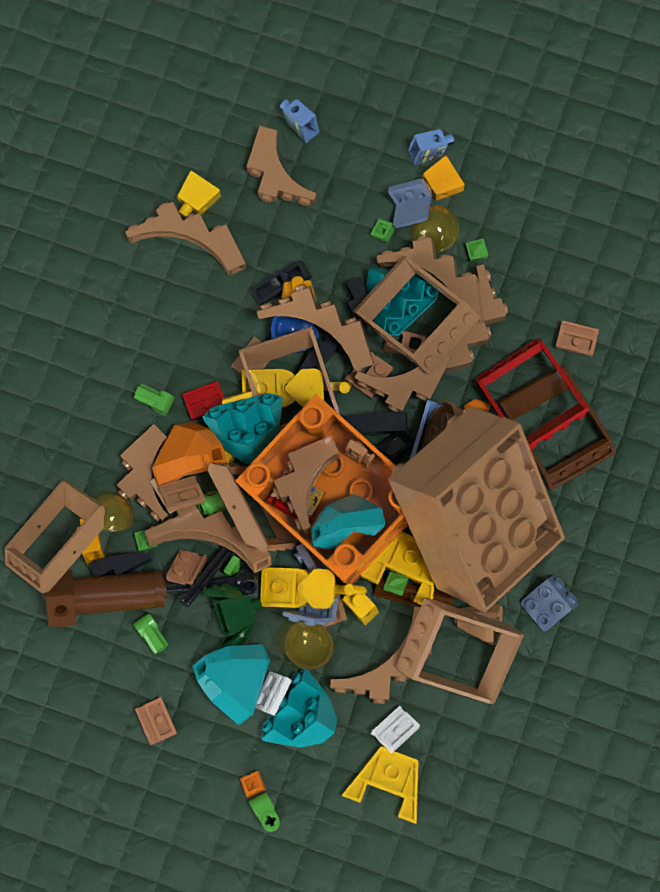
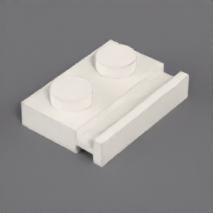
M270 671L261 688L255 708L275 716L292 680Z
M399 706L373 729L371 734L387 750L393 753L420 728V725Z

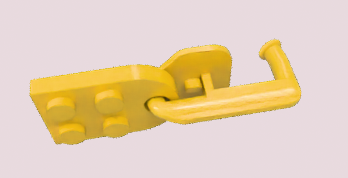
M242 369V392L251 390L245 369ZM249 369L257 395L272 393L282 396V407L289 406L295 400L304 407L315 394L324 400V391H328L323 374L318 369H301L296 375L287 369ZM347 381L330 382L333 391H340L344 394L348 393L352 386Z
M264 568L261 574L260 601L262 607L302 608L310 604L312 608L327 609L333 605L335 594L364 595L367 592L364 586L352 585L350 583L347 585H335V575L329 569H314L310 573L307 570L297 568Z

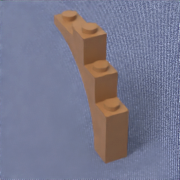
M173 202L161 204L156 209L158 217H150L145 220V223L133 225L125 231L130 244L154 237H174L192 242L212 254L222 264L229 277L246 269L245 261L227 225H218L209 232L200 213L196 215L191 214L182 221Z
M427 236L419 237L416 241H412L413 249L405 247L401 248L398 252L385 251L382 252V255L377 256L378 264L381 267L395 266L403 256H407L466 302L480 317L476 324L484 323L478 278L475 274L472 275V273L461 274V277H458L457 264L453 256L441 255L437 259L435 243L432 238Z
M484 264L476 266L475 271L479 283L484 323L475 324L447 354V356L451 357V360L444 374L471 367L474 355L472 349L469 350V348L488 344L489 337H491L490 328L485 325L505 321L506 314H508L506 303H502L501 298L494 299L496 298L495 290L493 287L490 288L489 281H491L489 270H485Z
M305 284L298 285L291 292L292 299L285 297L279 299V303L273 305L271 302L260 305V309L257 310L259 319L272 316H290L318 325L330 333L342 345L351 360L354 370L371 366L374 363L361 318L351 317L344 320L345 323L342 324L336 302L325 301L319 304L320 307H317L311 285L307 287Z
M196 505L176 510L177 517L169 518L166 522L158 526H152L145 531L146 542L149 547L178 539H197L226 547L244 560L254 573L271 566V555L269 552L257 551L255 546L246 545L236 525L231 528L222 511L212 513L207 518H203Z
M414 607L413 619L408 634L400 648L388 661L362 676L348 679H331L330 689L338 694L354 691L355 695H366V692H370L369 700H373V704H385V701H389L390 678H394L395 682H406V679H410V677L397 669L396 665L420 607ZM432 646L427 657H431Z

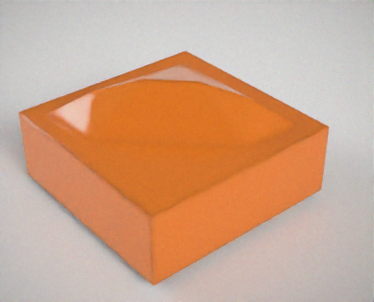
M259 771L240 778L248 798L266 790Z

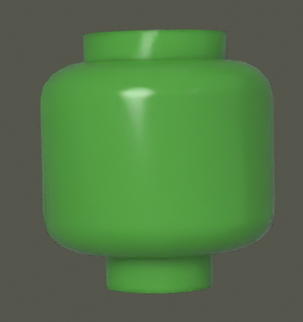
M215 489L204 493L205 502L197 504L200 513L205 516L225 511V503L220 493Z

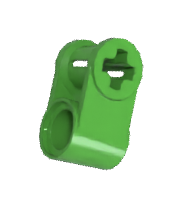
M266 792L248 801L266 831L274 832L279 828V817ZM269 817H271L272 820L276 819L274 821V826L272 827L269 824L266 825V823L268 822L267 819Z

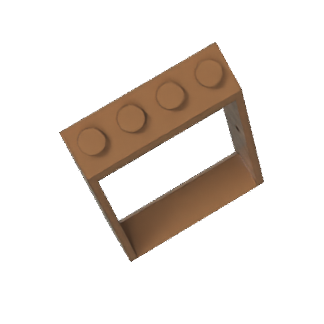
M403 256L353 310L367 326L428 375L480 319L466 302L407 256ZM417 273L457 306L413 354L372 320L413 275Z
M312 327L238 351L254 397L258 395L249 367L314 346L334 408L332 409L340 415ZM288 423L280 425L279 433L286 427Z
M209 463L208 472L246 545L255 546L257 551L267 552L268 550L276 551V549L293 550L294 547L301 544L290 531L261 506L276 537H264L233 475L242 474L250 464Z
M62 480L6 545L5 565L39 592H49L104 528V506L67 480ZM65 506L85 521L49 564L42 569L23 554Z
M424 598L396 668L413 680L493 704L501 690L524 634L509 624ZM444 615L502 633L478 689L421 671Z

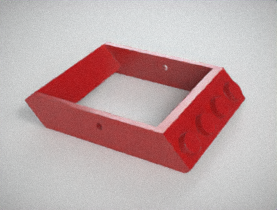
M539 337L474 378L499 417L503 418L505 416L485 386L541 350L544 352L578 404L526 436L530 450H533L542 440L550 439L556 431L566 429L570 425L569 423L575 419L583 418L586 412L589 411L585 402Z

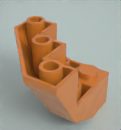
M193 422L176 424L172 427L152 470L157 486L177 481L185 475L208 471L209 463H227L228 461L222 443L210 428Z

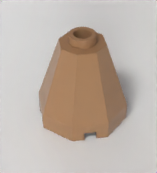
M495 603L485 613L472 606L461 608L500 622L503 621V607L501 604ZM455 618V623L459 629L487 644L496 645L500 632Z

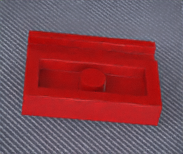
M218 381L182 394L192 421L202 418L214 406L222 405V399L224 398Z

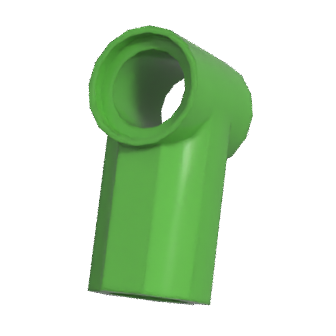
M141 383L135 392L134 399L151 406L153 410L162 415H167L175 397L167 392H159Z
M149 613L133 623L154 654L160 653L169 646Z

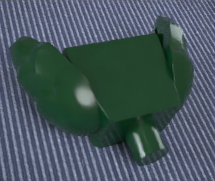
M228 583L222 585L213 584L203 589L201 592L203 596L221 597L213 599L223 635H226L218 650L227 646H239L245 642L252 632V623L256 621L254 611L262 608L260 599L257 597L250 600L248 594H243L242 590Z

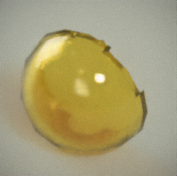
M441 205L430 207L429 216L426 221L412 224L414 240L416 241L419 237L424 236L432 238L435 243V250L439 252L449 249L456 242L460 232V224L457 217L448 208Z
M105 492L93 498L104 506V530L122 531L133 525L134 511L125 497L117 493Z
M298 622L286 634L284 642L285 653L301 669L313 670L321 668L329 662L333 655L334 644L332 637L321 624L316 623L315 626L306 625L304 622Z

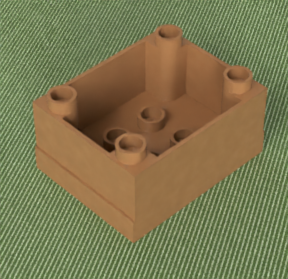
M471 406L461 416H453L448 421L446 429L406 464H398L388 479L436 588L484 613L565 539L520 423L505 417L501 418Z

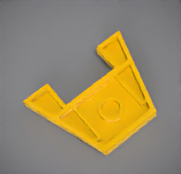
M401 532L360 575L361 578L378 585L385 568L390 569L421 584L414 602L422 605L424 598L433 600L434 581L415 538L404 532Z
M381 746L342 796L361 803L367 784L404 798L398 817L416 824L418 760L395 751L391 753Z

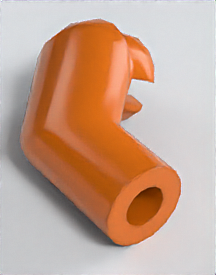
M473 399L464 405L463 410L467 411L472 406L489 412L491 403Z

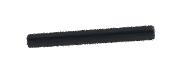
M223 547L181 598L180 603L185 607H189L233 552Z

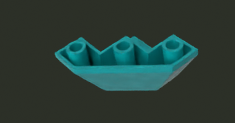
M369 268L366 283L367 295L391 269ZM414 274L374 318L375 323L390 336H399L437 300L438 290L421 276Z
M265 393L214 406L202 417L210 430L222 443L225 450L241 462L251 464L279 434L283 398L272 393Z
M357 494L327 505L319 513L311 528L313 546L334 550L353 531L374 536L385 526L383 509Z
M262 644L227 646L206 654L192 667L197 682L209 699L236 724L240 725L254 714L270 659L265 646Z
M304 667L300 672H296L292 676V681L275 716L270 714L267 721L263 724L261 740L301 748L323 743L335 733L337 717L331 700L308 669Z

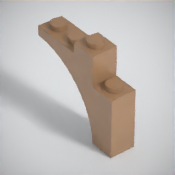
M259 126L247 164V172L251 176L256 178L263 177L258 190L259 198L266 203H277L280 196L286 201L295 200L304 206H315L316 193L301 187L293 181L279 161L276 149L278 131Z
M446 355L429 375L417 367L410 372L395 377H376L358 371L355 379L358 380L357 384L365 388L368 385L375 388L374 392L383 397L385 394L389 395L386 403L389 404V409L395 412L403 411L413 391L416 392L415 396L426 400V398L431 399L451 357Z
M153 424L120 455L123 460L121 464L128 471L131 469L132 471L117 484V487L119 489L118 494L124 500L128 498L132 502L138 497L136 501L143 508L147 506L152 511L150 515L157 522L161 520L164 523L169 517L159 504L150 481L154 475L152 467L167 437Z
M331 435L289 453L290 460L287 463L292 473L274 480L276 487L273 488L276 498L281 497L283 503H288L291 513L296 512L298 519H295L299 531L303 529L305 535L311 533L308 504L313 485L326 467L341 458Z

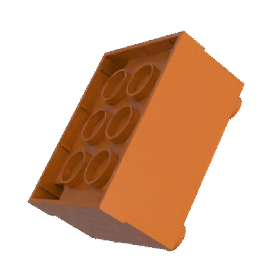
M317 394L310 399L235 481L346 584L354 585L361 578L360 575L408 526L388 480L396 466ZM330 435L341 458L326 467L314 484L315 487L325 491L326 494L310 521L311 528L319 513L327 505L353 494H357L382 508L385 519V526L374 536L353 531L334 550L313 546L312 534L308 533L305 535L303 529L299 531L295 522L296 518L275 507L278 499L274 498L271 505L267 503L273 488L276 487L274 480L281 478L285 470L292 473L287 463L290 460L288 454ZM351 439L362 442L366 446L365 448L368 450L367 453L369 455L375 454L373 462L368 469L365 463L359 464L344 454Z

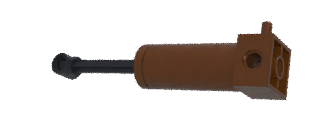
M246 567L236 573V577L211 579L204 589L213 584L222 585L228 583L242 590L243 594L250 595L255 593L259 587L257 573H254L250 567ZM67 570L53 588L45 593L49 627L77 625V615L152 609L156 607L163 608L165 607L167 594L187 592L191 586L187 583L185 585L174 582L166 583V579H163L162 570L74 579L72 570Z

